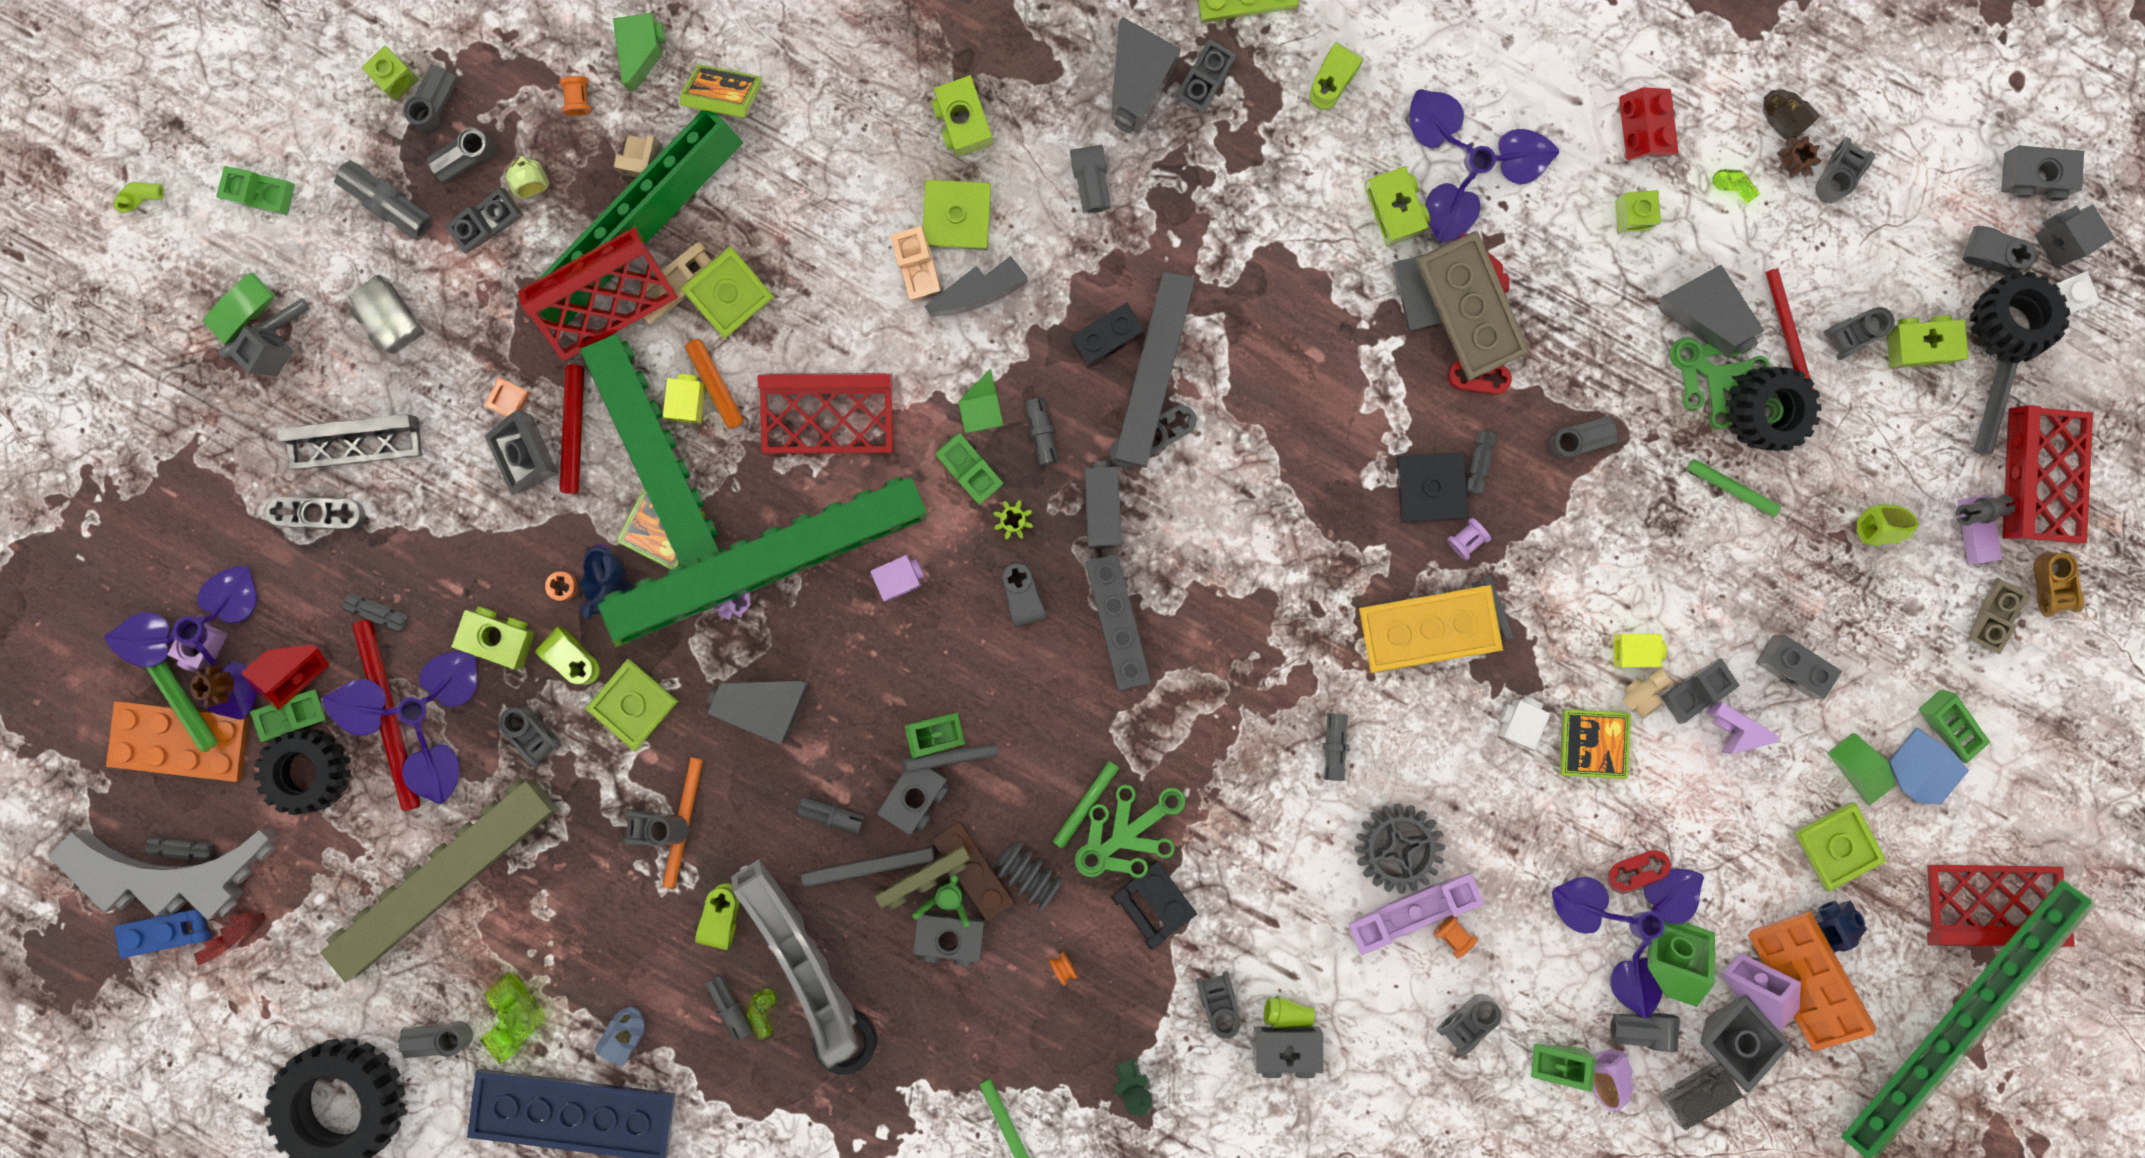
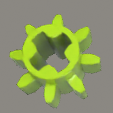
M1018 500L1015 507H1010L1004 501L1005 510L1002 513L994 512V515L1001 520V523L994 528L995 530L1004 528L1007 531L1005 534L1006 540H1009L1012 533H1017L1018 537L1023 539L1021 531L1024 527L1033 528L1031 523L1026 522V517L1030 516L1032 511L1027 510L1023 512L1020 509L1022 506L1020 500ZM1009 512H1013L1016 516L1022 515V519L1018 521L1020 526L1016 529L1012 525L1005 526L1004 522L1008 520L1007 514Z

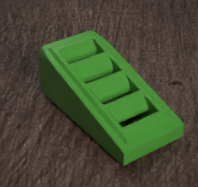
M1940 690L1919 708L1925 720L1963 763L1967 764L1990 743L1956 693ZM1955 714L1956 717L1953 720H1951L1948 724H1946V721H1948ZM1963 725L1965 726L1958 734L1954 735ZM1972 734L1974 738L1963 747L1961 743Z

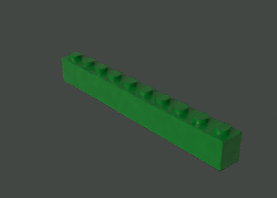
M902 477L893 478L884 484L885 488L872 492V489L864 490L853 497V501L843 505L840 501L824 507L821 514L813 517L810 514H806L792 521L793 525L781 530L780 527L770 528L761 533L762 538L749 542L748 539L738 541L730 546V551L720 555L717 552L706 554L698 559V564L687 568L686 565H680L670 569L667 572L668 576L655 581L654 578H648L638 582L635 585L636 589L624 594L622 591H616L606 595L603 598L604 602L597 605L613 643L616 647L925 521L927 511L912 477L904 480Z
M2062 879L1845 1131L1841 1138L1865 1158H1879L2095 908V903Z

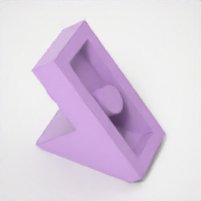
M1717 702L1716 704H1711L1706 712L1715 718L1713 724L1730 733L1734 729L1722 753L1733 754L1773 744L1780 738L1777 734L1724 703Z

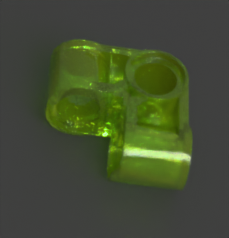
M509 972L483 993L487 1003L498 1015L497 1018L500 1022L479 1040L499 1065L519 1050L523 1043L543 1026L545 1021V1012L542 1007L528 993L524 984L514 974ZM522 1012L530 1016L532 1022L530 1028L522 1025L520 1021Z

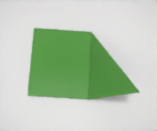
M990 368L958 401L965 433L1003 426Z

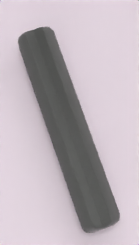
M2007 359L2005 362L1999 360L1975 444V451L1979 453L1992 454L1994 451L2018 363H2011L2010 359Z

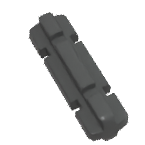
M1482 430L1478 433L1476 441L1478 447L1474 449L1469 470L1471 477L1467 478L1466 482L1468 493L1481 495L1484 492L1486 485L1484 478L1488 476L1493 456L1491 449L1495 447L1497 434L1494 432Z
M350 593L345 597L342 609L354 615L357 612L359 617L383 627L387 624L388 629L398 633L404 630L407 625L408 616L401 612L395 611V613H392L391 608L369 599L363 601L364 598L354 593Z
M158 837L149 838L146 841L145 853L148 856L159 857L160 855L167 858L194 859L195 861L204 862L212 860L214 854V845L212 843H196V841L177 839L165 840V838Z

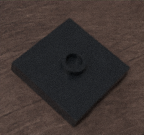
M1464 453L1397 457L1401 522L1468 518Z

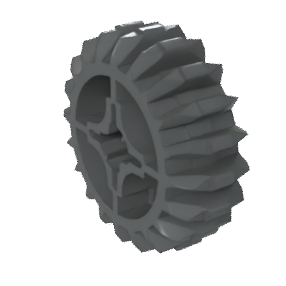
M1395 803L1394 814H1391L1389 807L1384 805L1381 807L1384 817L1380 818L1373 811L1370 813V816L1375 823L1372 826L1366 821L1361 823V826L1367 829L1368 833L1367 835L1362 833L1356 834L1357 839L1365 842L1364 845L1354 847L1356 853H1365V856L1360 857L1356 862L1359 866L1369 864L1363 871V875L1368 878L1376 873L1372 884L1376 887L1385 880L1384 890L1387 892L1392 891L1395 883L1400 894L1405 892V883H1408L1412 891H1417V879L1424 885H1428L1429 880L1425 876L1427 871L1434 876L1438 874V871L1432 867L1433 861L1438 864H1442L1444 861L1443 858L1435 855V851L1445 850V845L1434 843L1443 834L1441 831L1430 832L1437 824L1434 819L1423 823L1427 812L1421 810L1414 817L1415 806L1409 804L1404 814L1400 803ZM1396 822L1412 823L1420 830L1422 835L1403 837ZM1387 827V842L1384 846L1377 848L1378 851L1374 852V843L1378 834L1383 828ZM1396 838L1404 845L1408 843L1407 847L1402 849L1403 859L1396 852L1390 853L1393 849L1397 848ZM1425 845V852L1421 862L1416 868L1412 869V855ZM1394 859L1399 867H1401L1403 874L1395 875L1384 872L1377 862Z

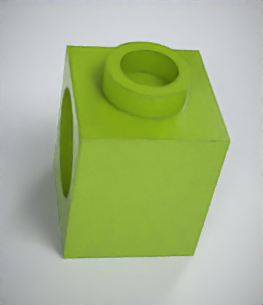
M386 45L361 67L395 101H398L420 80Z
M1658 190L1624 193L1615 201L1618 233L1651 231L1661 223Z

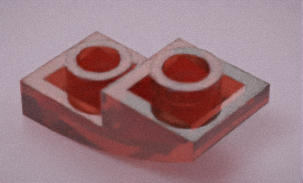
M250 911L231 917L230 921L232 924L220 929L222 936L204 942L205 949L193 953L197 965L215 960L244 943L265 921L264 912L252 916Z

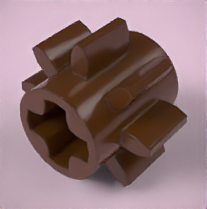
M1809 136L1802 138L1799 143L1792 137L1786 141L1788 149L1782 148L1777 152V155L1782 157V164L1778 168L1790 172L1789 176L1791 179L1797 176L1800 171L1804 177H1807L1813 173L1811 166H1816L1822 161L1820 158H1817V150L1820 148V145L1814 146L1810 143Z
M220 665L207 666L206 669L195 671L197 676L190 683V690L194 700H204V707L218 706L219 703L230 701L228 696L235 689L230 672H221Z

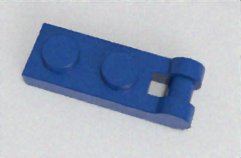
M197 909L114 926L120 959L213 939L211 929L207 930L205 917ZM186 921H191L193 933L188 934Z

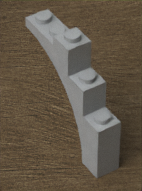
M273 827L260 829L242 845L216 860L198 865L178 867L154 865L130 858L105 845L86 829L71 832L48 857L103 912L114 909L122 910L137 897L155 916L169 912L174 914L188 901L207 920L219 916L225 918L237 908L239 904L236 900L244 893L237 885L251 875L253 871L250 867L257 860H264L275 850L276 847L273 844L281 835Z
M758 859L731 876L733 893L749 913L777 957L809 1021L820 1058L827 1067H830L836 1062L847 1059L857 1049L852 1025L856 1023L852 1004L831 978L826 958L805 932L802 915Z

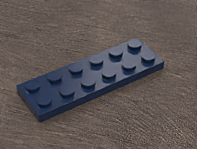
M478 1069L475 1072L467 1138L625 1158H667L676 1093Z

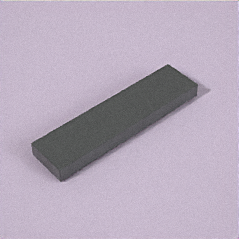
M934 845L806 870L801 874L802 884L805 887L933 862L936 857Z

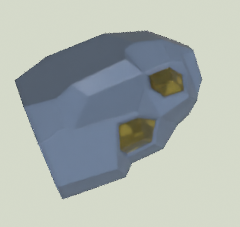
M629 1007L620 1010L614 1016L594 1049L599 1056L620 1066H624L628 1062L645 1033L646 1020L641 1010L636 1007Z

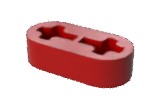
M1459 361L1455 362L1447 373V380L1454 389L1488 395L1503 393L1510 387L1512 382V375L1504 365L1476 377V379L1465 380L1464 384L1460 383V377L1455 376V372L1462 369ZM1497 371L1499 378L1504 379V383H1500L1496 388H1493V382L1482 380L1483 376H1491Z
M1651 850L1620 861L1613 865L1607 877L1608 884L1615 892L1627 894L1658 883L1665 879L1671 868L1670 859L1661 851ZM1652 858L1655 863L1661 862L1663 865L1659 870V874H1656L1654 870L1642 872V868L1647 867ZM1618 870H1622L1624 874L1634 871L1636 873V876L1629 879L1627 886H1625L1623 881L1617 882L1615 880L1619 874Z

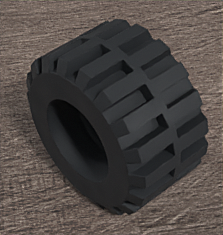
M2014 272L2011 276L2006 275L1979 296V299L1972 307L1975 311L1970 314V321L1975 322V324L1970 328L1972 334H1977L1979 337L1975 341L1979 346L1983 344L1987 348L1985 352L1991 356L1995 353L1998 355L1997 360L2005 362L2007 359H2010L2011 363H2019L2022 360L2027 362L2039 356L2062 339L2065 335L2064 330L2069 327L2070 321L2065 318L2070 315V308L2064 306L2067 299L2065 295L2060 296L2057 292L2060 288L2056 284L2051 286L2047 283L2049 279L2043 275L2040 278H2036V273L2027 272L2025 275L2022 272ZM2009 306L2017 308L2026 316L2030 329H2026L2014 321L2010 314Z
M1759 367V369L1747 371V376H1740L1736 380L1738 386L1731 387L1729 391L1732 394L1731 400H1726L1725 407H1730V413L1725 414L1726 421H1732V425L1729 427L1731 433L1738 434L1736 439L1741 443H1746L1748 447L1756 449L1789 451L1793 450L1794 446H1801L1805 443L1804 437H1811L1815 432L1812 426L1818 425L1820 418L1816 417L1817 411H1822V404L1817 403L1816 400L1820 397L1819 391L1812 390L1815 383L1811 378H1804L1805 374L1803 372L1795 371L1793 368ZM1775 392L1783 406V415L1779 421L1770 425L1766 419L1765 407L1769 397Z
M318 730L286 732L281 734V737H274L268 741L270 746L263 747L259 752L263 759L255 761L254 767L259 768V773L254 774V781L260 780L261 786L256 788L259 795L266 794L267 797L264 802L268 806L276 804V811L280 813L288 811V815L307 814L330 807V803L337 802L342 797L339 792L346 791L348 784L344 782V778L351 776V770L345 769V764L350 763L349 756H342L341 752L345 750L342 744L335 745L334 741L336 738L331 735L323 736L324 732ZM299 753L307 755L312 760L316 770L314 783L307 791L298 788L290 775L291 763Z

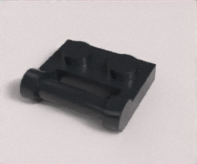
M1155 861L1148 867V872L1143 878H1133L1111 895L1114 903L1121 905L1146 938L1144 942L1150 950L1156 948L1167 937L1197 915L1195 909L1158 861ZM1136 890L1140 892L1164 924L1157 931L1130 897Z

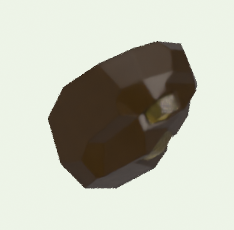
M1784 89L1771 90L1763 97V112L1767 122L1787 141L1792 137L1796 139L1820 117L1809 102L1802 100L1796 93Z

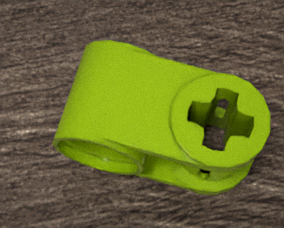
M1335 42L1324 59L1321 69L1314 78L1309 93L1312 105L1321 110L1332 108L1337 103L1346 86L1350 84L1364 58ZM1325 87H1329L1331 90L1326 95L1320 92Z
M557 626L535 650L543 661L556 669L572 684L589 685L594 683L600 676L601 668L598 661L569 632L560 626ZM578 664H586L583 668L586 672L585 676L578 675L580 673V669L577 667Z
M722 883L707 895L696 933V943L729 951L735 934L736 918L740 906V901L733 893L731 883ZM722 893L725 894V900L729 902L725 907L721 906L722 900L717 899Z

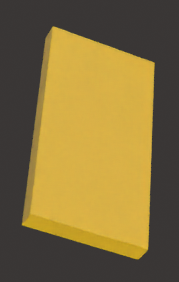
M1491 585L1359 608L1371 673L1503 651Z

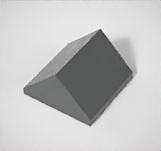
M521 410L514 411L485 435V439L511 495L559 474L531 414Z
M1741 996L1706 1018L1700 1044L1747 1093L1751 1092L1792 1045L1747 996Z

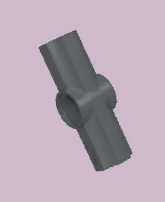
M349 160L342 164L335 173L334 183L362 202L361 205L382 220L390 221L411 238L418 240L430 229L433 217L405 198L406 195L383 179H377L356 162L354 163Z

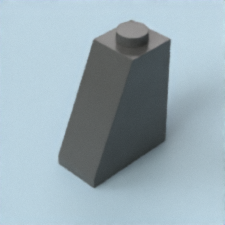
M1722 265L1664 295L1658 305L1659 310L1663 314L1727 356L1737 351L1740 354H1744L1755 348L1759 344L1757 342L1758 338L1764 331Z
M1110 461L1091 462V468H1085L1088 549L1120 548L1122 536L1118 467H1111Z
M794 680L720 683L718 688L715 686L712 688L708 696L706 705H709L710 708L707 714L781 745L788 738L810 682Z

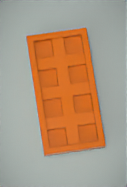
M114 701L106 767L240 782L242 781L250 716L238 720L220 716L210 711L198 710L217 739L215 747L207 752H202L198 749L172 707Z
M1811 911L1750 931L1748 937L1763 964L1801 982L1800 1009L1793 1017L1813 1052L1874 1035L1877 1030L1874 1022Z

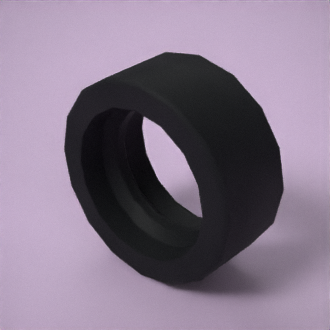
M854 1008L856 1020L854 1024L858 1026L864 1036V1047L856 1058L836 1062L827 1067L820 1058L813 1035L812 1049L816 1060L825 1070L834 1074L850 1075L860 1071L869 1063L877 1046V1032L873 1022L865 1013Z

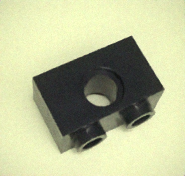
M1128 302L1070 337L1073 347L1088 370L1144 335V329Z

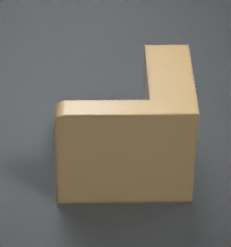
M647 135V139L628 136L623 156L616 154L614 168L621 175L636 178L658 156L661 143L652 135Z

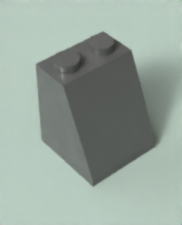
M1123 16L1119 21L1111 119L1115 121L1114 125L1120 130L1129 134L1134 131L1140 135L1178 67L1181 49Z

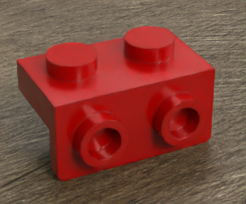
M1642 87L1619 97L1627 160H1635L1644 156L1669 157L1679 153L1671 89Z

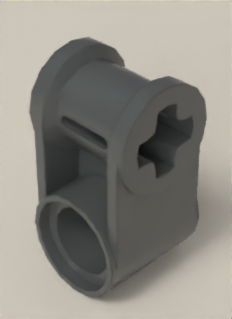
M1845 137L1832 153L1827 167L1815 186L1817 197L1822 202L1833 204L1852 193L1863 174L1870 167L1876 154L1872 151L1865 152L1852 144L1851 138ZM1832 179L1839 183L1840 191L1833 188Z
M1975 226L1972 229L1962 260L1976 267L1986 268L2003 275H2012L2014 272L2026 269L2034 263L2036 250L2027 240L2004 234L1991 227Z
M1876 307L1853 318H1848L1824 330L1823 333L1831 338L1838 352L1836 357L1838 360H1841L1889 334L1894 328L1895 319L1892 312L1887 308ZM1871 316L1876 317L1880 323L1878 332L1872 330L1869 326V318Z
M1022 563L1009 565L1004 570L1002 579L1015 628L1047 619L1039 590L1037 591L1030 568ZM1018 568L1020 573L1025 572L1027 578L1022 581L1023 586L1017 587L1015 582H1009L1008 577L1013 575L1012 569Z
M515 706L505 710L500 715V730L517 748L526 762L534 768H538L541 765L540 761L553 749L558 750L562 747V743L556 734L544 725L529 707ZM514 713H519L524 719V726L521 730L515 729L511 724V716Z
M644 809L625 810V816L628 817L627 834L626 837H623V844L664 846L680 844L687 837L688 825L682 816L657 813Z
M1228 970L1224 971L1222 976L1204 981L1201 978L1196 979L1203 1008L1206 1009L1213 1033L1222 1039L1234 1037L1240 1029V1018ZM1221 1014H1229L1234 1018L1233 1025L1227 1030H1221L1216 1026V1019Z
M1477 994L1459 1010L1448 1016L1439 1025L1437 1032L1440 1035H1445L1457 1048L1456 1053L1462 1057L1472 1051L1486 1035L1499 1025L1502 1018L1501 1010L1490 996ZM1483 1005L1491 1006L1492 1012L1486 1019L1477 1018L1476 1013L1479 1007ZM1455 1030H1458V1031L1461 1033V1035L1463 1036V1038H1461V1037L1455 1032Z

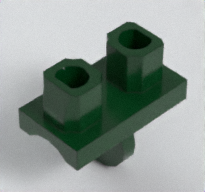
M1134 1059L1115 1065L1120 1083L1115 1084L1114 1088L1116 1095L1121 1100L1123 1099L1126 1111L1136 1117L1148 1114L1153 1105L1152 1096L1148 1091L1153 1089L1150 1079L1146 1074H1140Z

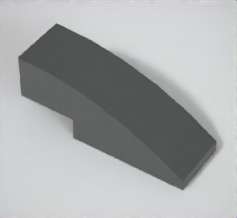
M1011 256L985 276L975 266L924 307L931 317L971 311L1011 294L1028 282L1027 276Z

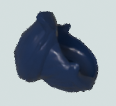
M597 544L588 550L583 564V578L578 581V585L582 587V591L587 598L580 608L581 614L586 620L591 619L592 615L601 614L597 604L604 602L603 598L606 595L616 591H622L624 594L633 590L632 586L625 581L626 573L623 561L611 548L604 544Z

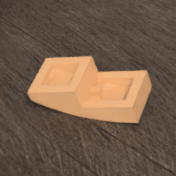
M918 226L890 235L898 267L901 268L909 300L914 302L941 294L943 290L923 227Z

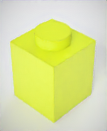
M678 374L677 379L667 378L663 418L669 421L702 424L706 387L702 382L697 381V376Z
M1613 634L1614 667H1662V660H1665L1667 655L1666 642L1662 641V634Z

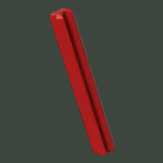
M577 364L566 365L564 375L559 490L563 494H577L579 492L584 367Z

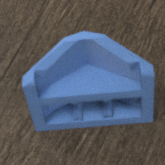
M1915 728L1888 761L1900 789L1916 803L1941 805L1969 771L1951 749L1919 728Z

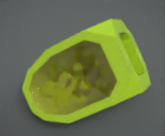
M1880 504L1868 507L1857 519L1856 532L1863 544L1871 546L1899 544L1901 541L1913 537L1919 522L1911 511L1901 506Z

